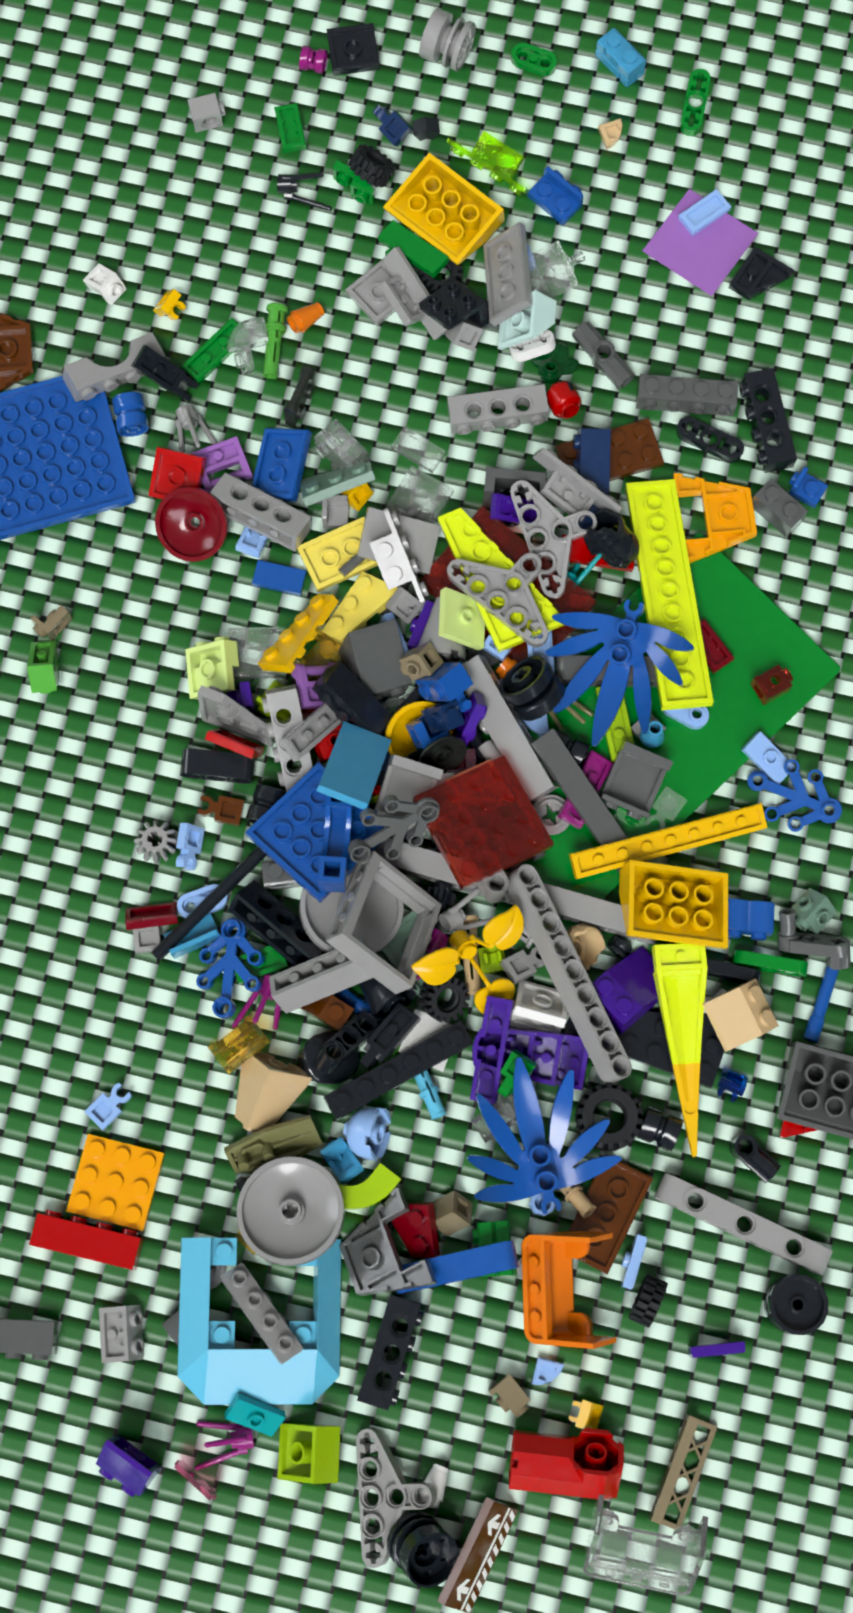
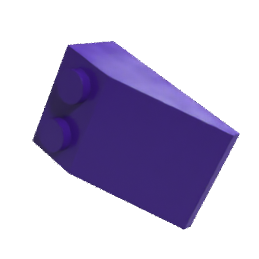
M643 947L605 971L592 983L613 1027L620 1034H623L659 1002L653 977V957Z
M120 1435L107 1439L96 1462V1465L100 1467L99 1473L111 1481L113 1478L122 1483L120 1488L132 1497L135 1494L139 1497L143 1495L162 1468L161 1465Z

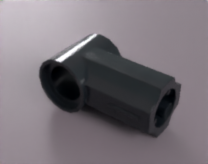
M738 1136L730 1142L729 1150L731 1155L745 1164L764 1183H767L779 1171L781 1165L765 1152L752 1136ZM741 1140L746 1141L749 1145V1151L745 1155L738 1150V1144Z

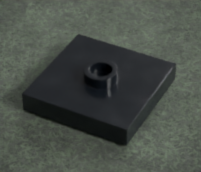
M373 23L327 29L333 75L380 70Z

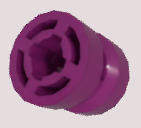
M303 45L300 53L299 69L303 71L311 69L316 73L323 74L327 62V50H312L310 46Z

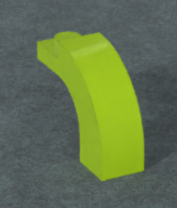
M379 1163L364 1182L354 1186L338 1184L343 1195L345 1209H364L380 1203L398 1186L401 1178Z

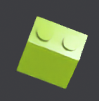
M282 1423L279 1435L277 1479L311 1484L338 1483L341 1426Z

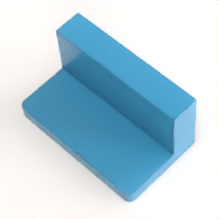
M206 915L174 948L169 950L174 959L206 946L221 936L212 915ZM172 931L163 934L166 938Z

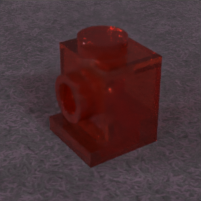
M777 665L760 676H756L750 685L762 704L766 705L790 691L793 686L791 684L793 677L787 668L782 669L780 665ZM771 678H775L779 684H773Z

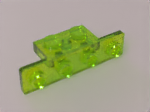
M485 131L472 152L448 138L447 143L452 146L450 151L461 158L464 154L471 158L470 164L479 170L485 167L491 171L489 176L499 183L505 180L510 184L508 189L521 196L522 193L528 195L530 190L512 179L523 162L524 156Z

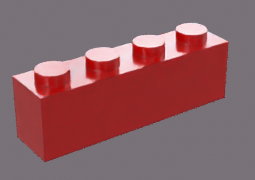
M46 1210L45 1215L37 1213L29 1245L136 1270L144 1241L143 1238L137 1237L139 1232L123 1228L122 1233L112 1231V1225L97 1222L96 1227L86 1225L87 1219L71 1216L70 1221L60 1219L62 1213Z

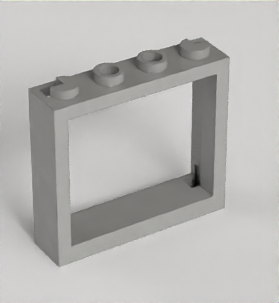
M373 851L366 861L356 863L326 942L394 994H398L412 988L414 982L417 981V973L411 968V965L424 957L426 948L432 940L431 934L434 926L439 920L437 917L442 904ZM373 879L417 913L397 970L352 936Z

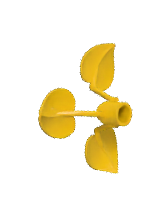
M515 904L509 910L491 919L483 929L482 936L484 941L476 938L474 934L469 936L465 930H457L449 938V943L452 947H444L424 956L413 963L411 968L423 981L435 986L447 982L454 976L456 972L455 965L460 963V958L469 959L486 987L478 990L474 996V1004L482 1014L485 1012L488 995L513 999L515 994L514 984L507 978L496 979L490 984L473 957L477 953L476 943L489 949L496 945L498 949L506 950L518 942L524 928V920L519 907Z

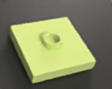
M445 587L441 589L439 636L479 651L484 648L485 623L475 601L468 595Z

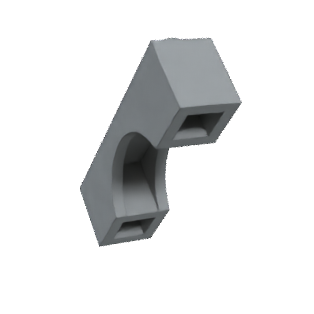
M153 332L131 340L129 356L124 362L116 366H100L90 361L87 357L65 365L63 380L76 402L83 399L90 400L96 394L104 391L111 392L122 384L138 381L144 375L131 367L143 345L150 347L166 358Z

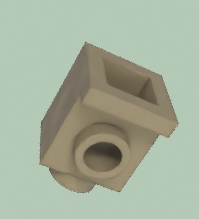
M431 642L408 650L399 660L402 673L405 676H409L412 681L424 676H431L444 663ZM424 654L427 656L431 663H428L426 661V659L423 656Z
M509 1373L488 1390L492 1396L495 1393L499 1395L496 1401L505 1413L511 1410L516 1418H518L529 1409L527 1405L530 1401L529 1397Z

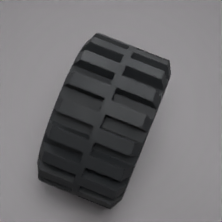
M599 1084L588 1090L577 1105L575 1122L577 1124L576 1129L580 1134L595 1124L593 1113L601 1103L612 1102L618 1105L624 1114L622 1127L614 1133L604 1132L593 1147L594 1149L597 1148L605 1152L617 1151L630 1144L640 1132V1127L643 1123L642 1107L640 1108L639 1106L640 1101L632 1095L633 1092L631 1090L624 1089L620 1084Z

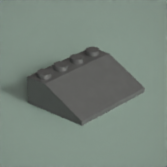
M793 1042L785 1068L777 1119L853 1139V1057L805 1043Z

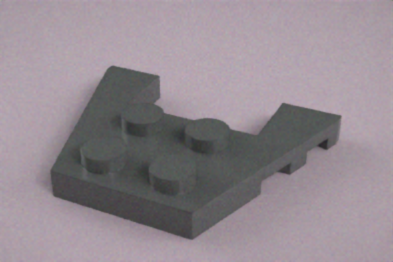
M401 1188L393 1189L390 1193L391 1196L374 1209L375 1213L365 1223L362 1222L339 1246L357 1295L365 1296L430 1286L437 1283L428 1260L424 1259L405 1270L403 1269L387 1225L388 1222L410 1211Z

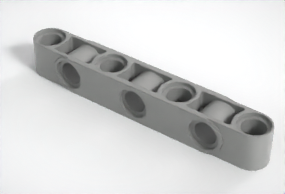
M664 1173L654 1196L655 1199L820 1276L824 1275L833 1253L831 1249L668 1173ZM691 1194H696L701 1199V1205L698 1209H693L688 1204V1198ZM740 1217L747 1218L750 1223V1227L746 1232H742L737 1227V1221ZM789 1240H794L798 1244L799 1249L795 1255H791L786 1249Z

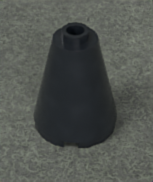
M375 978L359 983L371 1013L377 1021H383L399 1002L407 1007L417 995L414 990H418L416 985L413 984V987L409 990L394 994Z

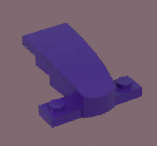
M492 995L487 996L482 1028L477 1033L472 1047L475 1071L470 1100L477 1101L476 1094L479 1093L490 1104H497L498 1089L500 1088L502 1078L500 1071L515 1049L537 1063L530 1076L531 1081L560 1086L566 1072L573 1070L574 1089H584L589 1055L579 1035L510 1027L515 1000Z

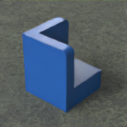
M423 716L405 725L416 748L425 749L435 740L449 735L448 731L429 735Z

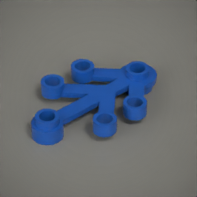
M790 759L783 766L785 773L789 774L795 791L768 780L767 775L762 771H754L747 778V785L751 790L761 791L765 789L791 800L777 807L771 806L766 808L764 814L769 822H774L779 816L804 806L815 810L802 817H791L787 822V826L793 832L800 831L803 826L818 820L824 823H834L842 814L840 803L836 799L829 798L823 784V773L818 769L811 770L807 775V779L810 784L814 785L819 801L809 797L799 773V763L796 760ZM792 762L796 765L794 772L787 770L788 763ZM813 772H817L820 775L818 782L811 780ZM755 776L762 778L763 782L760 786L753 783ZM826 806L833 807L834 812L832 815L825 814L824 809ZM773 809L776 811L774 819L767 817L768 810ZM793 819H797L800 822L799 828L793 829L791 827Z
M237 918L226 920L221 926V936L208 948H203L199 953V959L203 963L213 964L217 959L216 953L226 946V954L206 973L200 974L196 979V984L199 988L209 990L214 985V979L224 971L221 997L217 998L212 1006L214 1014L223 1019L232 1017L236 1010V1005L232 1001L235 971L244 981V986L247 990L258 992L262 987L261 979L253 976L237 956V947L239 946L245 952L248 963L256 967L264 963L265 956L262 952L255 950L245 937L246 926ZM237 927L236 935L232 936V929ZM210 952V959L205 960L206 953ZM255 954L259 955V960L257 962H253V956ZM207 977L208 983L207 985L203 986L202 981L204 978ZM252 980H256V986L254 988L250 987V983ZM228 1004L229 1010L227 1013H224L223 1008Z

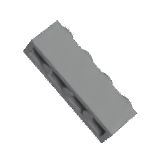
M363 938L359 939L361 943L372 950ZM334 949L269 977L271 997L285 1013H289L373 977L337 949Z

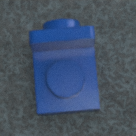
M804 466L801 473L796 471L791 478L789 484L792 488L789 495L815 509L828 485L807 474L809 468Z

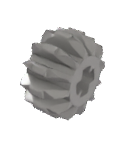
M157 819L154 820L153 827L148 822H145L144 826L147 830L138 829L137 834L141 838L134 839V843L140 845L136 849L137 853H144L143 859L145 861L150 860L153 856L155 864H158L159 856H162L164 861H168L166 853H176V850L171 847L177 844V839L172 838L176 834L175 829H169L167 822H164L160 827ZM159 837L162 842H158L159 845L154 847L151 840L155 841L154 838Z

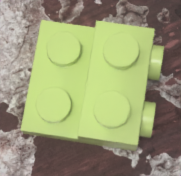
M222 636L214 638V642H197L195 647L185 649L190 699H198L197 693L201 685L208 688L209 686L217 687L223 693L235 690L233 668L239 666L237 641H231L229 637Z

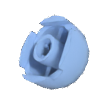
M364 1107L358 1109L351 1116L350 1120L345 1123L343 1133L350 1150L358 1157L378 1161L376 1157L382 1158L384 1156L391 1133H385L386 1123L391 1124V1118L386 1108Z

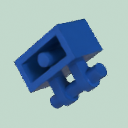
M461 662L443 663L431 676H424L415 680L419 686L418 691L420 695L427 701L451 702L457 700L461 712L469 710L472 706L471 701L466 698L463 692L474 683Z

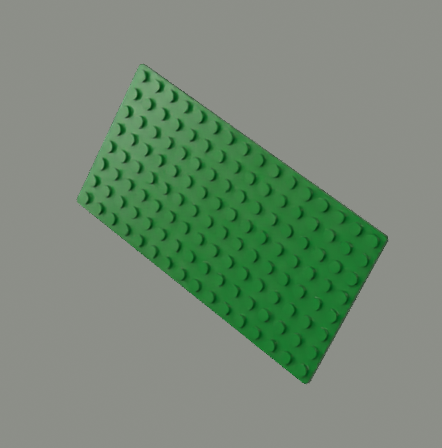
M697 533L691 539H699L706 537L701 533ZM721 552L690 563L699 620H706L735 659L714 675L708 669L714 702L712 706L706 707L709 711V719L701 729H690L665 715L661 711L658 687H651V714L666 727L664 731L665 739L659 747L648 748L632 733L634 744L673 761L670 771H667L649 811V818L642 817L639 821L627 816L628 810L618 807L616 811L607 807L627 838L682 824L749 760L741 749L756 732L761 731L770 740L840 672V666ZM641 586L627 598L631 601V611H636L640 602L644 604ZM625 601L610 616L625 619ZM645 609L643 614L638 617L637 622L647 624ZM604 643L574 655L593 656L604 646ZM590 686L577 701L595 714L597 704L595 689L597 687ZM627 687L624 700L630 726L632 727L638 721L633 687ZM573 704L570 706L585 719L584 724L580 723L566 709L560 713H555L565 732L571 734L572 740L580 738L590 743L591 746L588 752L593 750L611 761L605 736L596 747L592 746L594 715L590 717ZM692 712L694 718L701 717L699 712ZM547 713L549 730L554 728L557 732V727L549 713ZM527 727L534 741L541 737ZM482 734L484 742L489 740L493 742L489 734ZM470 747L467 748L463 761L448 773L456 775L477 765ZM604 781V783H603V785H602V787H601V789H600L598 795H600V793H601V791H602V788H603V786H604V784H605V781ZM560 787L547 794L566 799V795ZM515 802L510 806H497L501 816L500 824L478 831L481 834L490 835L489 843L526 823ZM546 806L547 815L543 819H550L556 825L555 816L558 813H552L548 806ZM585 823L581 829H577L569 824L568 828L559 835L548 836L542 833L549 844L548 849L545 851L546 856L536 862L528 860L523 863L532 865L537 870L543 883L602 900L619 885L620 875L616 869L575 879L569 854L599 846ZM561 919L566 931L571 926L578 924Z

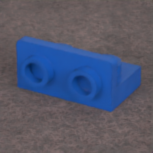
M548 166L544 169L543 177L527 194L530 200L563 226L582 207L583 203L582 191L576 185L568 183L559 171L552 170Z

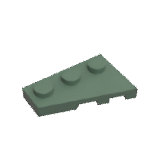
M360 462L351 467L302 479L300 488L305 506L307 507L375 480L373 467L370 462Z

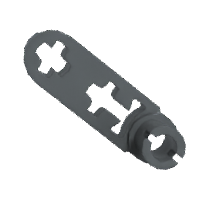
M793 909L780 910L779 950L796 954L827 957V966L833 970L847 969L851 966L850 940L848 938L797 932L795 923L796 911Z

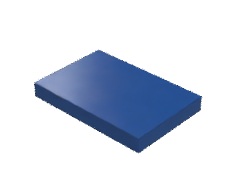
M265 428L252 487L260 488L264 493L276 499L297 502L312 433L304 429Z

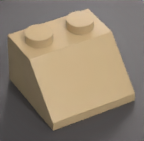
M757 979L736 986L702 1004L725 1052L779 1026Z

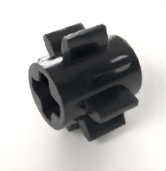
M435 882L434 887H427L426 892L442 904L440 912L447 911L448 906H454L457 894L452 893L453 886L443 882Z

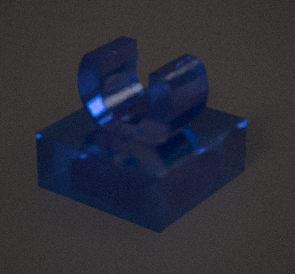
M723 1067L719 1076L717 1096L721 1097L722 1092L728 1090L732 1092L730 1101L734 1102L737 1099V1095H743L748 1077Z

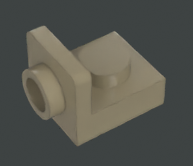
M60 606L57 610H52L48 614L45 623L41 622L34 615L30 618L34 625L32 629L40 637L44 638L47 636L52 641L73 620L70 613L63 606Z

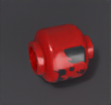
M556 382L546 394L548 405L554 416L568 419L578 413L582 400L572 383Z

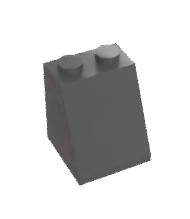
M395 619L347 634L338 653L342 663L379 702L383 701V698L391 696L392 699L403 696L411 684V680L400 669L401 663L399 660L404 656Z

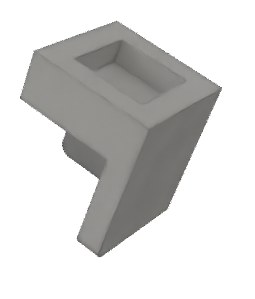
M467 318L454 328L447 330L444 334L454 345L473 351L484 329Z
M335 495L322 500L323 529H337L348 524L349 502L347 495Z

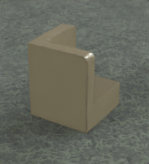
M455 1190L433 1201L436 1228L446 1236H450L471 1225L473 1203Z

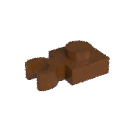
M219 795L218 802H214L209 796H201L200 800L209 803V808L206 810L198 809L197 812L200 816L207 817L215 814V822L240 827L245 805L244 800Z

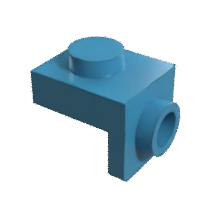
M342 1137L329 1142L320 1151L342 1185L364 1171Z

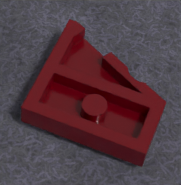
M407 1202L410 1211L391 1222L411 1257H437L440 1255L433 1202Z

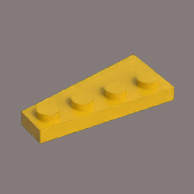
M318 594L310 600L309 606L294 618L293 624L279 635L276 643L265 650L263 657L257 663L262 670L284 673L293 672L295 669L293 662L296 658L303 657L306 652L305 644L315 639L318 634L315 629L317 626L325 624L338 604V600L334 595Z

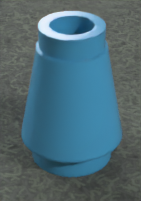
M650 722L646 734L640 730L639 738L644 746L657 748L664 742L665 733L660 722Z

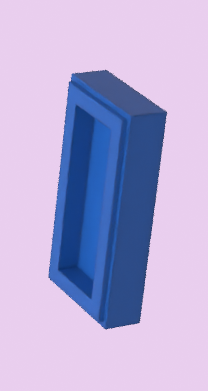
M258 560L252 586L301 596L307 572L302 569Z

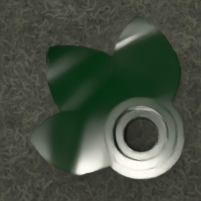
M556 342V347L552 352L531 359L532 364L538 368L541 380L549 384L557 382L562 375H569L575 372L579 363L576 359L568 358V348L562 342Z

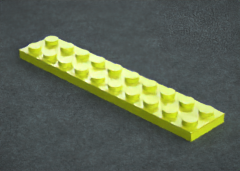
M675 479L626 483L625 491L632 533L639 540L637 564L647 624L673 631L694 646L693 651L681 652L668 649L657 642L655 643L673 661L683 681V685L678 686L664 676L654 664L661 711L712 706L714 701Z

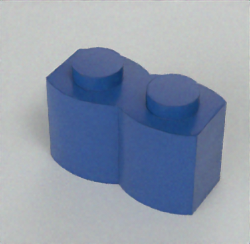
M728 899V938L736 939L741 938V935H749L752 940H766L767 937L773 934L775 903Z

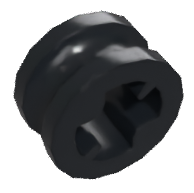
M614 935L612 938L613 942L608 943L606 947L615 956L623 960L626 958L625 954L627 952L630 953L632 948L621 938Z

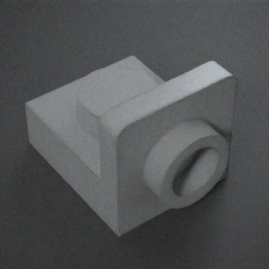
M399 586L385 607L409 625L424 604H421L419 600Z

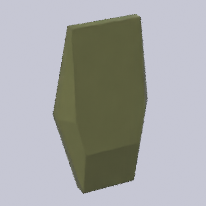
M308 1115L261 1128L224 1147V1151L234 1172L243 1173L251 1172L274 1159L302 1157L323 1145V1142L311 1116Z

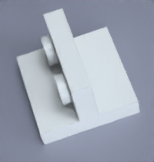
M524 980L519 982L510 1026L561 1032V1029L565 1027L568 1012L557 989Z

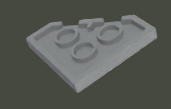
M201 685L197 696L202 721L269 747L273 746L275 737L270 738L267 723H264L249 712L247 708L239 705L226 694H223L221 689L214 686H209L208 688Z

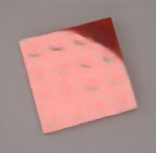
M505 755L413 797L414 803L427 797L437 800L440 806L439 816L435 821L427 823V828L461 890L548 850L554 845Z

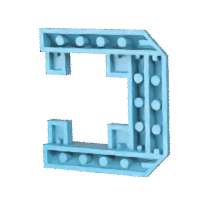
M181 1238L177 1377L204 1405H230L238 1393L268 1405L313 1404L340 1376L341 1250L339 1246L341 1245V1239H337L326 1253L314 1261L297 1265L314 1266L313 1321H288V1327L303 1349L302 1352L284 1364H280L270 1349H235V1321H209L210 1265L236 1266L237 1238Z

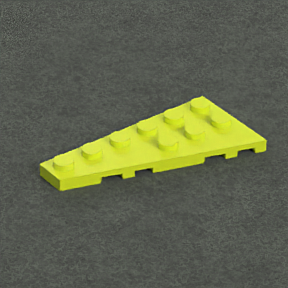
M462 508L438 517L440 527L455 559H463L510 570L515 565L499 550V547L493 541L491 542L481 531V528ZM461 567V568H460L461 573H462V575H463V577L465 578V581H466V583H467V581H468L469 578H467V577L463 574V567ZM516 578L508 580L506 585L510 590L515 591L520 588L521 582ZM476 581L471 585V590L474 593H482L485 590V585L480 581ZM531 583L528 586L548 632L564 626L552 618V615L560 613ZM495 597L490 601V605L494 609H501L505 604L504 600L500 597ZM475 602L498 653L525 642ZM513 613L509 619L512 624L520 625L524 621V616L520 613ZM528 620L526 628L532 633L531 639L540 636L541 630L534 632L530 629V624L533 622Z

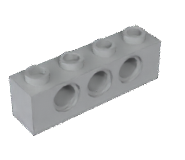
M545 384L447 397L451 434L466 435L476 430L489 432L499 427L512 429L522 424L540 425L544 421H548L549 408ZM524 405L528 410L520 411L516 407ZM500 408L504 412L502 414H495L492 410ZM474 411L479 413L480 415L478 417L473 418L470 417L468 413Z
M224 473L210 492L219 500L228 518L296 552L310 532L311 516L307 515L306 512L297 510L286 504L283 500L264 493L260 488L250 486L238 477Z
M295 684L265 690L266 697L261 698L264 713L270 712L272 722L267 723L270 738L275 737L277 747H273L272 750L275 763L280 762L282 771L277 772L280 787L285 786L286 792L313 768L310 751L300 759L301 764L297 769L288 768L287 762L291 757L279 742L285 734H288L303 721ZM280 709H287L291 714L288 719L279 720L276 717V713Z

